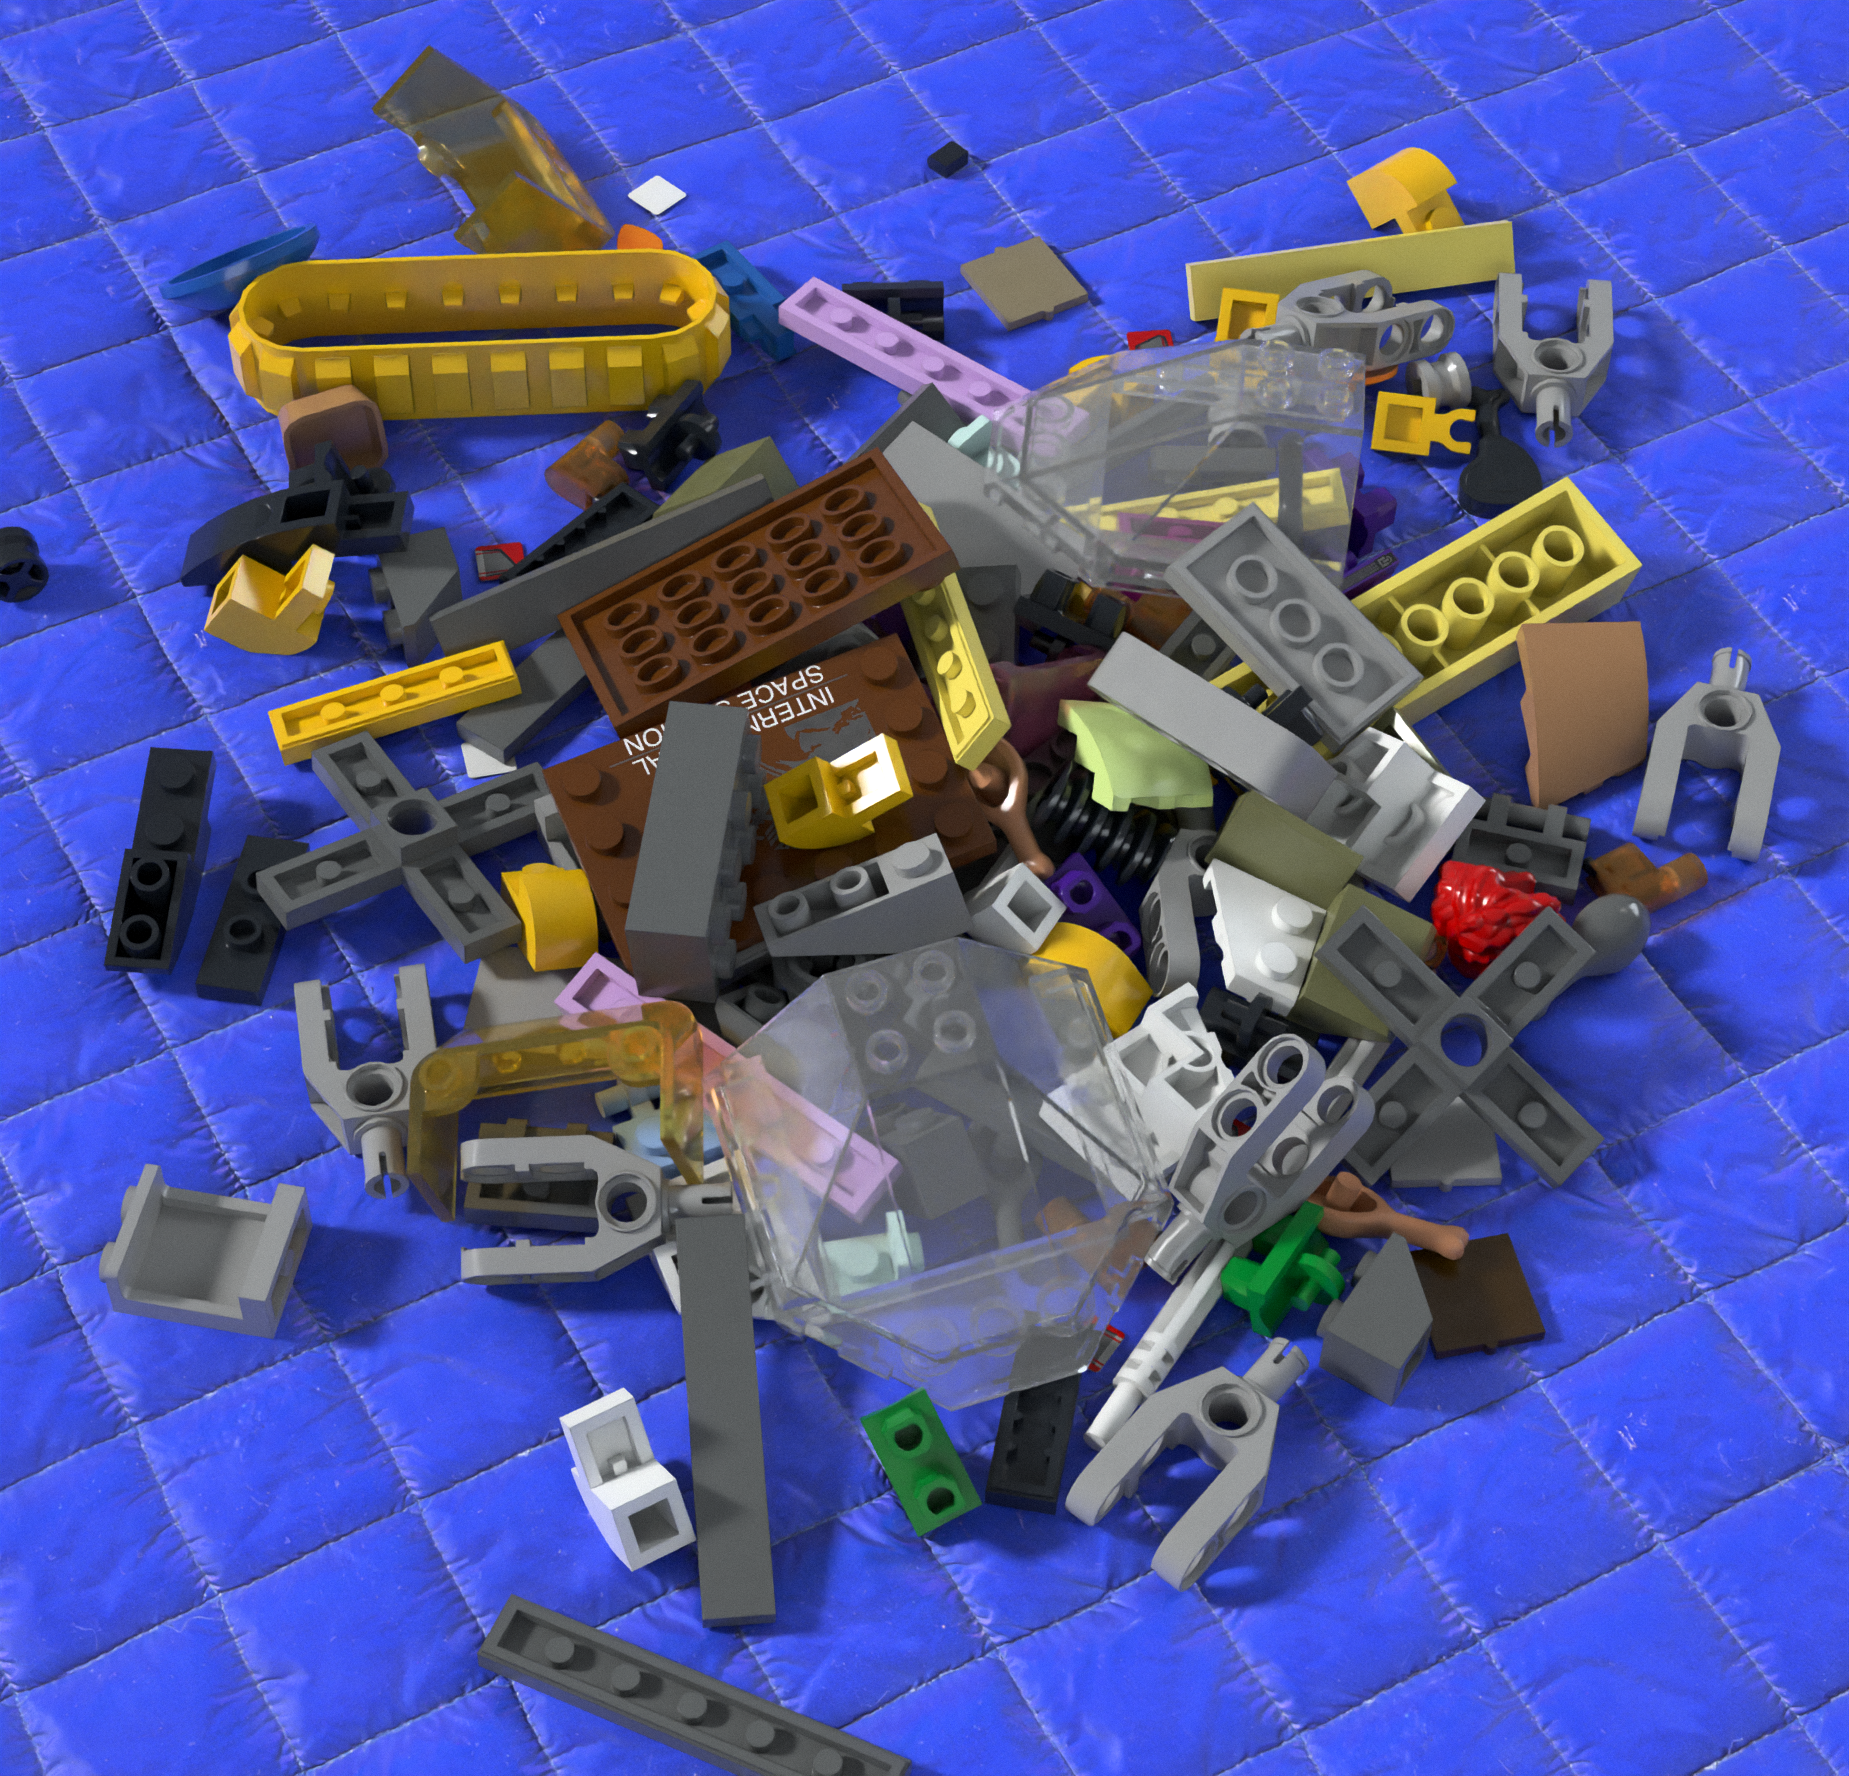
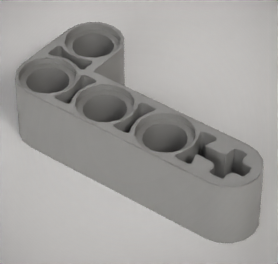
M1126 632L1121 633L1087 683L1089 688L1112 705L1240 783L1249 791L1254 790L1305 822L1338 775L1337 771L1313 747L1298 736Z

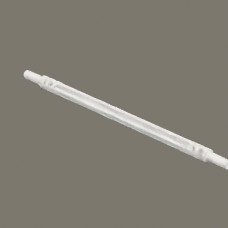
M1436 935L1424 962L1435 974L1436 965L1447 951V946L1440 942ZM1348 1037L1327 1067L1324 1081L1335 1076H1347L1363 1086L1391 1043ZM1352 1093L1339 1095L1332 1101L1327 1111L1328 1123H1336L1341 1119L1353 1101ZM1307 1145L1295 1146L1286 1154L1282 1164L1284 1175L1293 1174L1302 1168L1308 1155ZM1221 1238L1218 1242L1211 1239L1202 1249L1113 1379L1114 1392L1083 1436L1085 1442L1092 1449L1100 1452L1129 1420L1138 1405L1141 1406L1151 1394L1156 1393L1222 1295L1221 1273L1233 1256L1247 1258L1253 1249L1252 1239L1238 1248L1224 1238Z

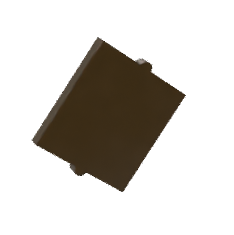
M1508 1233L1469 1240L1464 1248V1254L1457 1260L1448 1259L1439 1253L1427 1249L1410 1251L1433 1318L1429 1344L1435 1360L1483 1351L1487 1355H1494L1497 1348L1544 1339L1546 1331Z

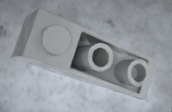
M937 833L917 841L905 843L895 850L858 865L841 869L836 874L794 891L782 893L772 900L753 907L771 957L915 953L975 928Z

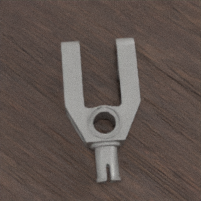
M1359 270L1300 284L1278 303L1275 324L1243 331L1239 339V350L1244 361L1251 363L1252 366L1284 357L1291 363L1309 371H1373L1433 356L1441 352L1452 338L1455 328V317L1451 310L1432 300H1422L1410 304L1402 302L1394 307L1396 298L1392 297L1390 281L1370 270ZM1375 286L1372 300L1362 310L1364 296L1371 287ZM1433 315L1431 327L1426 335L1421 338L1420 335L1424 324ZM1390 325H1392V331L1388 341L1382 348L1379 349L1380 341L1384 332Z
M1498 272L1493 303V373L1504 389L1510 394V397L1521 412L1537 414V426L1535 428L1537 441L1541 445L1549 447V430H1553L1554 448H1559L1566 445L1572 439L1571 416L1579 417L1606 381L1614 343L1612 283L1609 280L1588 279L1586 287L1579 288L1576 315L1577 343L1561 338L1533 340L1528 337V332H1523L1528 295H1523L1524 283H1522V275Z
M1732 647L1719 649L1713 655L1709 684L1696 682L1657 721L1632 836L1657 841L1658 835L1665 836L1681 760H1692L1699 765L1711 769L1730 768L1740 773L1739 780H1742L1731 820L1730 827H1733L1727 850L1732 851V858L1756 863L1767 825L1781 746L1759 694L1745 692L1748 674L1752 667L1751 657L1745 651L1739 649L1735 668H1730Z
M1213 802L1212 807H1177L1173 809L1176 815L1178 833L1138 909L1148 983L1154 991L1152 995L1155 998H1163L1188 982L1195 988L1197 987L1200 973V954L1194 916L1207 917L1217 913L1213 890H1205L1202 880L1210 865L1204 859L1217 834Z
M425 963L399 967V974H394L397 992L396 1004L404 1045L403 1059L395 1063L368 1062L350 1070H340L329 985H322L320 979L294 983L302 1067L311 1108L350 1155L362 1153L365 1171V1191L368 1195L377 1199H386L385 1175H388L390 1178L393 1198L402 1195L408 1189L409 1178L406 1174L403 1147L418 1144L443 1088Z
M1281 1034L1264 1044L1194 1125L1167 1188L1180 1201L1177 1207L1181 1212L1150 1248L1140 1255L1155 1272L1172 1285L1179 1280L1178 1277L1211 1239L1218 1242L1221 1238H1224L1238 1248L1299 1209L1371 1125L1375 1106L1374 1099L1369 1092L1347 1076H1335L1324 1081L1326 1073L1325 1060L1315 1048L1297 1035ZM1302 1054L1303 1065L1298 1076L1291 1082L1278 1084L1277 1073L1282 1062L1289 1056ZM1352 1093L1353 1104L1348 1115L1341 1121L1328 1123L1327 1111L1332 1101L1339 1095ZM1256 1106L1257 1118L1252 1129L1244 1135L1233 1137L1231 1128L1237 1114L1247 1107ZM1307 1145L1308 1155L1302 1168L1293 1174L1284 1175L1282 1164L1286 1154L1295 1146Z
M592 1135L488 1138L470 1140L460 1145L461 1180L465 1182L500 1184L598 1180L595 1206L598 1214L599 1229L594 1237H585V1244L535 1246L530 1239L516 1240V1247L478 1249L461 1247V1282L467 1284L510 1285L600 1281L652 1253L654 1248L666 1244V1233L672 1232V1226H675V1218L733 1215V1209H731V1204H733L732 1181L716 1184L671 1185L670 1178L665 1179L659 1165ZM627 1192L642 1194L647 1198V1206L640 1218L628 1223L619 1222L612 1218V1204L617 1197Z
M1277 1337L1272 1340L1268 1346L1269 1348L1243 1377L1236 1376L1221 1366L1151 1394L1078 1476L1066 1498V1510L1086 1525H1095L1114 1507L1123 1495L1128 1499L1132 1497L1138 1490L1139 1477L1166 1447L1173 1450L1179 1444L1189 1446L1208 1466L1222 1470V1472L1166 1535L1158 1547L1150 1566L1161 1579L1179 1592H1185L1201 1577L1262 1506L1276 1436L1280 1407L1277 1401L1298 1377L1308 1370L1309 1361L1305 1354L1295 1345L1285 1357L1282 1353L1289 1346V1340ZM1228 1421L1239 1425L1241 1428L1224 1430L1216 1426L1215 1423Z

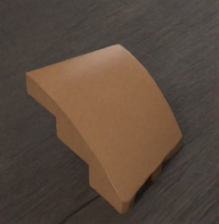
M1640 621L1522 624L1516 635L1526 691L1520 704L1531 753L1524 768L1532 807L1548 810L1549 804L1558 805L1581 792L1586 795L1601 787L1604 780L1612 776H1622L1644 763L1647 751L1649 715L1645 645Z

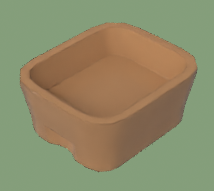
M343 385L294 400L283 405L279 410L278 420L289 471L315 463V444L332 440L350 471L357 465H364L366 469L381 468L388 458V443L379 408L374 401L354 385Z

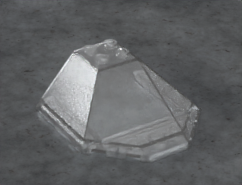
M1250 338L1116 352L994 409L983 494L998 507L1007 504L1023 517L1022 528L1051 553L1055 554L1062 551L1078 564L1077 575L1090 586L1175 598L1182 597L1162 578L1167 567L1250 503L1254 502L1341 591L1364 433L1366 354L1348 352L1341 348L1325 349L1288 344L1281 340L1265 341Z
M953 937L823 974L701 1079V1085L741 1213L745 1214V1226L776 1325L800 1338L804 1334L838 1351L839 1357L888 1381L892 1377L916 1390L924 1386L931 1402L951 1412L1085 1372L1099 1348V1341L1113 1315L1119 1311L1143 1267V1260L1158 1232L1163 1230L1174 1208V1201L1089 972L1085 968L961 937Z

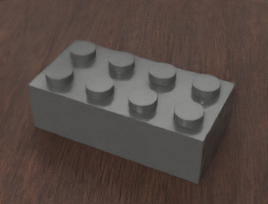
M676 701L669 702L624 929L639 996L716 1003L722 978L732 979L736 962V940L729 939L732 921L742 922L744 918L747 886L746 882H740L743 864L752 865L754 862L757 828L750 825L753 808L763 809L766 792L763 785L767 784L766 770H759L762 738L761 735H753L751 732L748 708Z

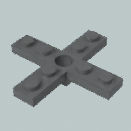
M368 731L311 752L312 770L361 832L256 873L258 893L287 931L403 885L464 964L522 941V922L469 857L537 830L534 800L550 794L543 777V768L538 762L437 801L427 787L415 791Z
M1363 904L1325 942L1314 956L1409 1049L1368 1090L1374 1099L1375 1113L1373 1121L1340 1163L1351 1174L1359 1178L1362 1185L1368 1188L1371 1187L1457 1097H1460L1553 1189L1561 1186L1605 1138L1509 1045L1514 1041L1513 1039L1594 956L1596 951L1548 906L1458 997ZM1451 1022L1462 1023L1476 1032L1482 1047L1481 1057L1476 1065L1470 1067L1461 1066L1452 1062L1445 1055L1441 1046V1032L1446 1024ZM1350 1110L1339 1121L1345 1118Z

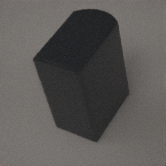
M950 141L928 156L927 164L930 169L946 179L968 164V151L955 142Z

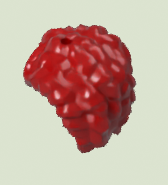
M1447 861L1438 868L1439 882L1433 888L1435 899L1430 906V917L1433 926L1437 929V939L1447 946L1450 963L1465 978L1476 980L1546 907L1550 906L1566 922V919L1559 913L1561 902L1556 896L1552 897L1547 893L1534 894L1536 879L1531 872L1517 873L1511 870L1504 873L1499 868L1485 866L1484 864L1476 866L1459 861Z

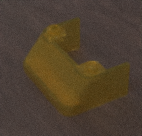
M431 45L427 46L371 108L375 115L413 138L421 150L417 154V158L428 171L439 178L447 174L458 181L476 210L458 228L453 236L457 242L478 254L601 250L615 235L612 225L539 120L521 104Z
M666 1000L470 1028L455 1034L425 1056L416 1065L411 1075L406 1175L441 1222L455 1221L459 1110L467 1106L473 1099L618 1079L623 1084L636 1088L660 1085V1140L686 1183L704 1184L703 1042L701 1028L695 1016L686 1005L677 1001Z

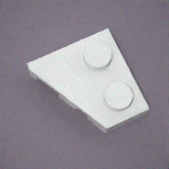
M1213 858L1202 880L1205 890H1213L1217 913L1212 920L1216 943L1223 951L1221 967L1226 989L1251 1001L1259 992L1273 998L1271 1010L1286 1017L1297 1000L1327 910Z

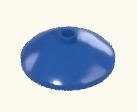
M309 223L266 236L191 267L166 280L158 288L163 299L175 305L205 311L233 308L239 302L243 290L257 276L270 272L284 264L308 261L317 247L320 232L316 223Z

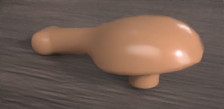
M1002 737L974 772L964 767L962 769L987 821L998 826L1006 834L1018 864L1023 862L1042 881V879H1047L1054 874L1055 866L1051 859L1040 850L1027 819L1028 773L1026 765L1015 748Z
M1340 1172L1336 1177L1327 1176L1306 1200L1324 1207L1325 1215L1317 1227L1321 1233L1329 1236L1389 1239L1392 1233L1395 1232L1406 1238L1407 1244L1434 1251L1451 1260H1457L1462 1257L1464 1248L1469 1241V1234L1463 1227L1439 1225L1396 1212L1375 1191L1362 1185L1359 1178L1348 1172ZM1299 1209L1294 1211L1293 1214L1296 1215Z

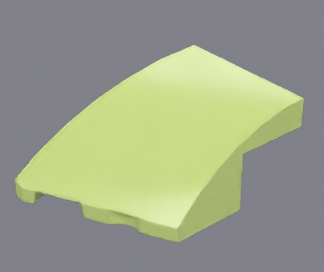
M1060 699L1057 724L1077 735L1074 761L1095 773L1092 792L1093 800L1111 811H1128L1130 803L1156 809L1212 807L1214 793L1209 767L1206 762L1111 703Z

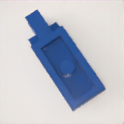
M728 240L690 256L700 262L716 278L729 297L730 328L739 337H743L744 341L748 343L758 340L762 350L777 363L796 354V349L794 348V334L796 332L779 324V306L786 298Z

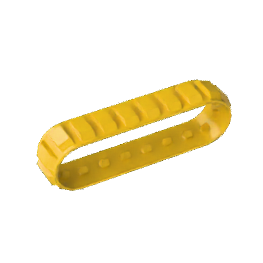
M652 248L301 261L281 265L272 271L257 276L243 290L239 302L229 315L231 331L228 334L234 374L245 394L253 397L267 412L278 416L282 406L288 402L343 385L358 387L362 393L374 401L382 415V420L648 410V406L658 394L674 395L687 379L701 381L704 387V394L716 378L721 375L731 356L729 297L719 282L696 259L677 251ZM662 324L680 327L676 331L653 335L307 348L283 346L293 340L315 336Z

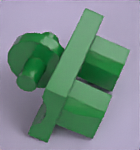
M1305 1200L1295 1216H1286L1252 1238L1254 1251L1267 1256L1263 1264L1241 1256H1233L1221 1273L1220 1280L1224 1299L1250 1311L1253 1332L1272 1338L1292 1306L1301 1311H1307L1313 1302L1321 1305H1330L1334 1299H1339L1345 1291L1343 1276L1336 1269L1341 1260L1340 1255L1335 1250L1329 1248V1243L1317 1227L1325 1215L1324 1207Z
M924 1386L909 1393L902 1399L860 1418L918 1537L982 1505Z

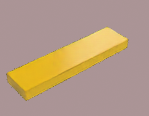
M504 640L270 710L268 715L284 765L287 766L312 758V751L364 731H368L373 739L516 696L522 694Z

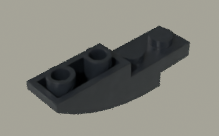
M344 479L311 483L279 490L235 506L211 519L191 534L180 580L183 587L216 585L242 555L286 576L312 544L335 554L334 558L407 552L415 507L408 491L350 496Z
M150 747L132 849L125 848L104 961L107 971L171 975L176 965L194 913L211 836V827L207 818L217 766L213 751Z

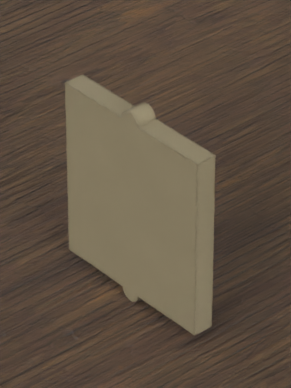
M1040 236L1007 248L996 247L994 253L960 266L961 275L1008 332L1041 319L1052 320L1054 314L1088 302L1087 291Z

